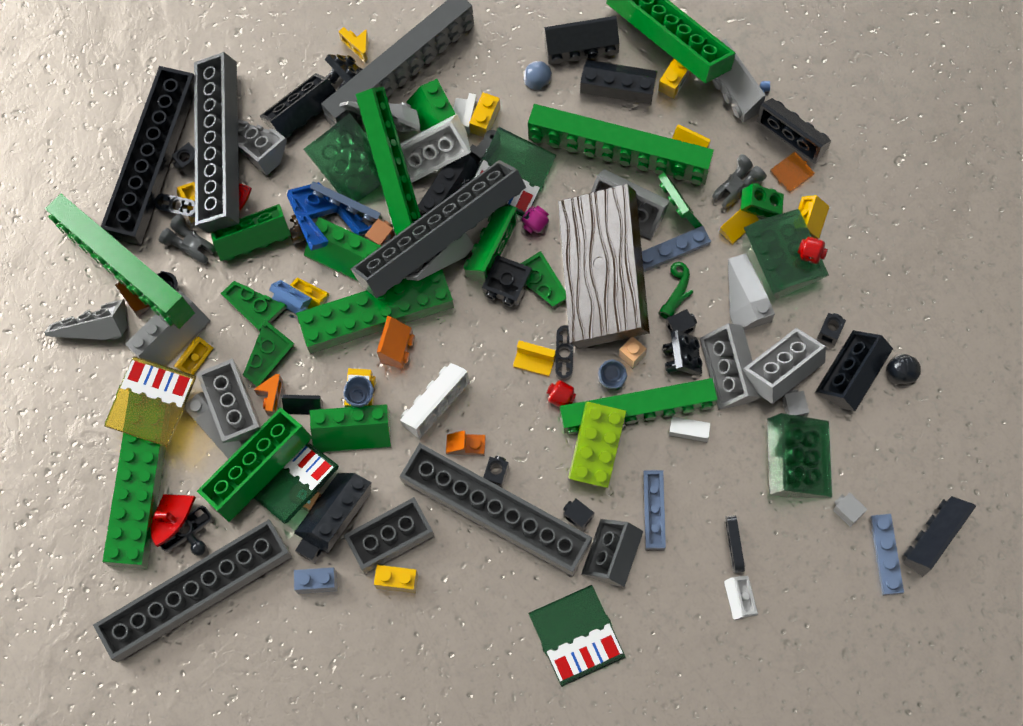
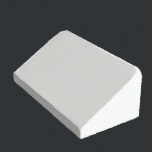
M672 416L669 436L707 442L710 423Z
M739 576L725 580L724 583L733 619L758 615L749 577Z

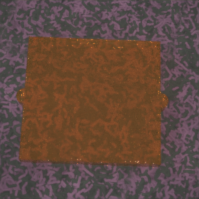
M793 152L770 169L778 183L782 184L789 193L815 174L806 164L807 161H803L796 152Z

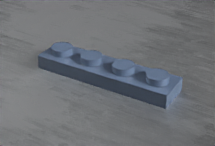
M314 181L310 186V189L314 190L312 194L323 198L325 195L331 198L329 202L338 206L342 203L347 206L346 210L357 214V211L364 214L363 218L373 222L374 219L377 220L381 217L380 212Z
M704 226L642 251L644 272L710 245L711 240Z
M644 470L645 550H665L663 470Z
M891 514L872 515L870 521L882 595L903 594L904 588Z

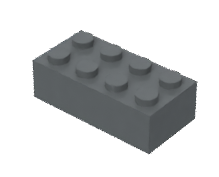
M415 497L344 534V537L365 574L375 569L377 565H382L434 537V533Z

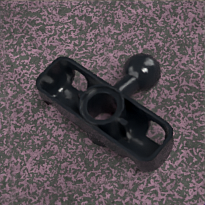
M203 505L197 507L188 514L179 531L167 542L160 545V547L165 552H171L174 547L188 540L191 544L190 550L192 554L196 556L203 555L206 551V545L203 541L197 540L195 535L206 524L212 523V514ZM201 509L204 514L197 518L195 512ZM190 526L189 531L182 534L183 527Z

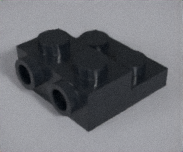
M497 255L482 286L485 297L491 300L501 299L503 300L502 303L509 307H512L513 304L518 306L525 292V285L530 277L532 268Z

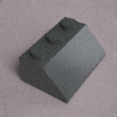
M600 519L581 574L609 585L625 587L643 531L629 522Z

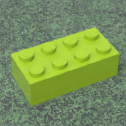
M586 401L569 471V479L608 488L625 419V410Z

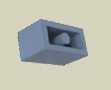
M334 567L294 570V590L298 594L337 592V571Z

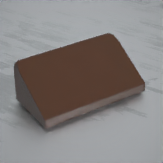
M119 282L115 284L137 317L151 308L148 304L145 305L138 298L139 296L133 295L126 288L125 284Z

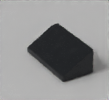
M282 395L283 410L288 414L310 415V410L323 408V401L319 395Z

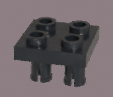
M328 54L325 58V61L332 67L326 78L332 84H335L339 77L343 79L337 90L363 70L357 66L355 59L349 55Z
M679 330L672 331V342L663 344L664 354L666 356L674 354L675 359L665 363L667 373L672 374L681 370L693 375L702 374L703 363L699 354L700 344L697 337Z

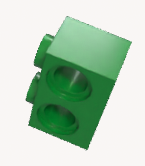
M757 183L750 184L742 189L741 210L773 220L783 214L784 194L777 192L775 189L762 187Z

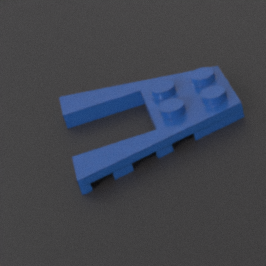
M311 184L288 190V200L311 251L326 247L328 244L327 238L312 221L314 218L337 212L352 232L359 236H364L372 227L371 225L368 227L362 222L363 218L358 214L354 215L346 210V205L341 203L338 206L329 202L331 198L325 195L323 198L312 194L314 190L310 189Z

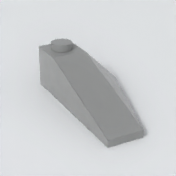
M347 101L340 103V107L361 115L357 102ZM389 103L397 131L403 133L420 129L417 111L412 109L411 105L406 103Z
M238 119V150L259 170L268 175L281 163L287 141L286 138L274 129H264L261 125H250L247 121Z
M464 233L460 239L453 241L445 250L437 253L429 262L422 264L414 273L409 274L405 278L407 280L419 281L466 257L474 246L467 233Z
M747 254L729 258V312L732 324L743 325L745 331L772 322L775 313Z
M122 299L101 305V309L91 313L90 310H87L76 319L71 316L50 324L44 334L49 337L98 340L118 339L127 328L125 301Z
M204 392L196 394L183 405L187 413L228 459L245 443V440L222 442Z

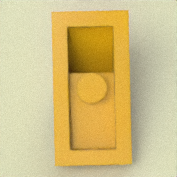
M344 27L338 32L341 41L366 62L368 60L369 41L367 30L356 36L351 30L348 31Z

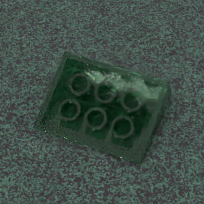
M350 113L303 149L336 192L356 202L381 185L368 136Z
M799 209L761 219L744 227L776 299L829 276L822 259L818 264L802 260L800 254H798L802 239L806 240L807 237H812Z
M784 413L767 418L770 495L831 498L832 478L829 421Z

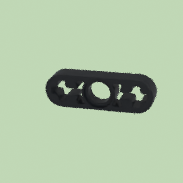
M163 193L156 196L155 206L157 209L195 217V200ZM163 201H169V205L163 204ZM180 201L181 206L176 210V203ZM192 206L194 208L193 210L187 209V207Z
M567 325L560 326L556 333L555 374L562 381L569 380L573 374V344L569 345V328ZM563 331H567V343H563V335H560L563 334ZM566 348L570 351V355L568 357H561L559 351ZM562 362H566V370L569 371L566 372V375H562V372H560L562 370Z
M736 515L725 516L733 572H745Z

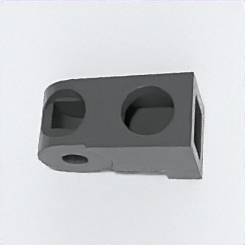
M495 130L487 131L484 139L477 147L473 144L470 146L471 152L468 155L480 165L483 160L488 161L500 147V134Z

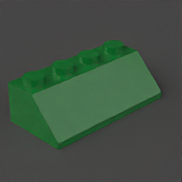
M438 79L420 86L406 101L407 104L411 105L412 109L417 111L421 132L455 115Z
M280 204L239 218L238 225L211 232L212 242L220 261L232 260L239 254H248L253 249L258 247L265 248L272 242L284 241L288 236H291Z
M514 206L500 207L488 217L489 223L486 228L483 227L479 243H475L473 246V255L464 264L463 269L467 278L484 284L496 256L502 255L518 223L517 208Z
M318 217L315 224L327 238L328 244L326 247L311 251L307 243L304 256L358 281L351 268L381 246Z
M387 404L363 406L361 408L344 407L310 410V430L313 451L315 453L391 448L390 410Z

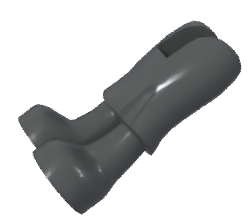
M744 154L737 158L738 167L735 172L730 174L728 179L712 195V198L718 201L726 192L730 193L722 203L725 209L735 203L742 194V189L750 184L762 182L767 178L766 173L759 166L753 167L751 160ZM750 171L749 175L742 181L741 178Z
M177 214L170 223L172 230L166 228L159 236L160 243L174 245L180 248V251L188 253L195 260L206 264L209 259L198 251L201 247L211 254L216 252L213 244L198 236L195 231H191L186 226V219L181 214ZM174 232L184 236V240L179 238Z

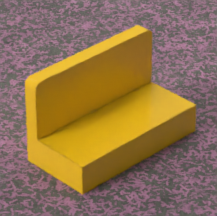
M817 195L802 197L792 230L795 233L808 232L814 238H820L829 205Z
M519 340L513 367L549 377L555 361L556 350Z

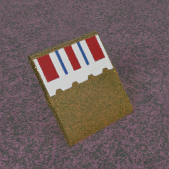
M133 356L123 381L119 385L104 427L168 447L179 419L184 412L185 404L196 376Z

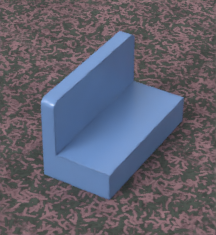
M282 280L271 284L269 291L274 293L273 300L286 304V309L295 314L307 310L312 299Z

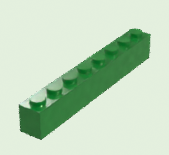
M384 86L371 88L355 95L394 232L398 235L421 218L386 92Z
M709 378L589 400L587 402L625 410L624 422L632 424L644 418L648 421L656 419V416L661 415L670 417L674 416L677 412L686 414L694 412V409L702 408V410L712 409L717 403V396L713 379ZM586 401L560 406L564 433H579Z

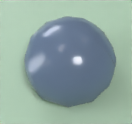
M535 61L526 67L523 80L530 89L541 90L543 86L549 84L552 72L546 63Z
M614 359L605 361L598 370L600 383L609 389L622 387L627 379L625 366L620 361Z
M355 376L347 381L343 396L349 405L361 408L370 402L374 389L371 381L366 377Z

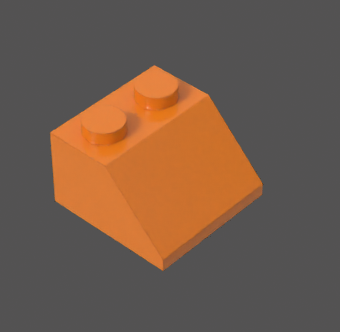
M387 316L377 354L381 364L403 369L404 363H408L410 356L408 350L409 346H413L415 335H413L411 327L390 316Z

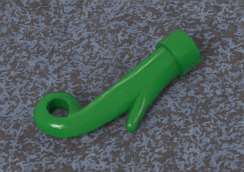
M675 262L670 268L671 273L681 278V280L658 312L666 320L675 315L678 306L693 294V290L685 292L690 279V271L683 262ZM676 268H680L682 272H678Z

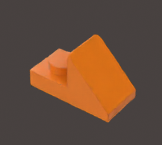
M275 374L254 389L256 395L266 396L263 402V409H265L269 416H272L277 411L283 382L280 374Z
M465 431L447 434L446 454L485 456L486 436L466 434Z

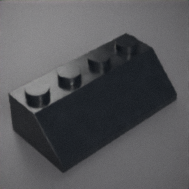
M616 16L544 27L548 64H560L564 61H578L583 58L592 59L602 55L611 56L619 53L620 43Z
M586 60L580 82V93L652 104L658 71Z
M315 73L262 113L260 118L269 128L288 138L295 129L306 125L307 120L312 116L319 115L322 112L321 109H323L321 103L335 93L336 90L328 78Z
M771 98L761 104L757 122L814 164L829 149L831 143L829 137L825 133H820L811 123L802 120L796 112L788 110L782 102Z
M465 155L442 168L418 204L421 217L475 178L480 165L471 156Z
M853 330L816 389V394L842 409L856 411L893 348L882 335Z
M337 473L294 534L329 553L370 495L372 482L356 473Z
M953 496L947 501L943 499L937 507L940 511L936 516L932 514L926 522L928 527L925 532L921 530L914 539L917 541L915 546H909L903 554L906 557L903 563L922 577L932 570L976 505Z

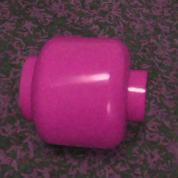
M538 205L530 207L521 218L524 224L523 228L530 234L532 232L540 233L549 222L547 217L549 214Z

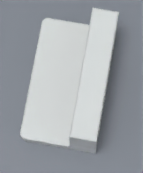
M469 93L468 99L456 98L453 108L469 135V122L477 105L476 94Z

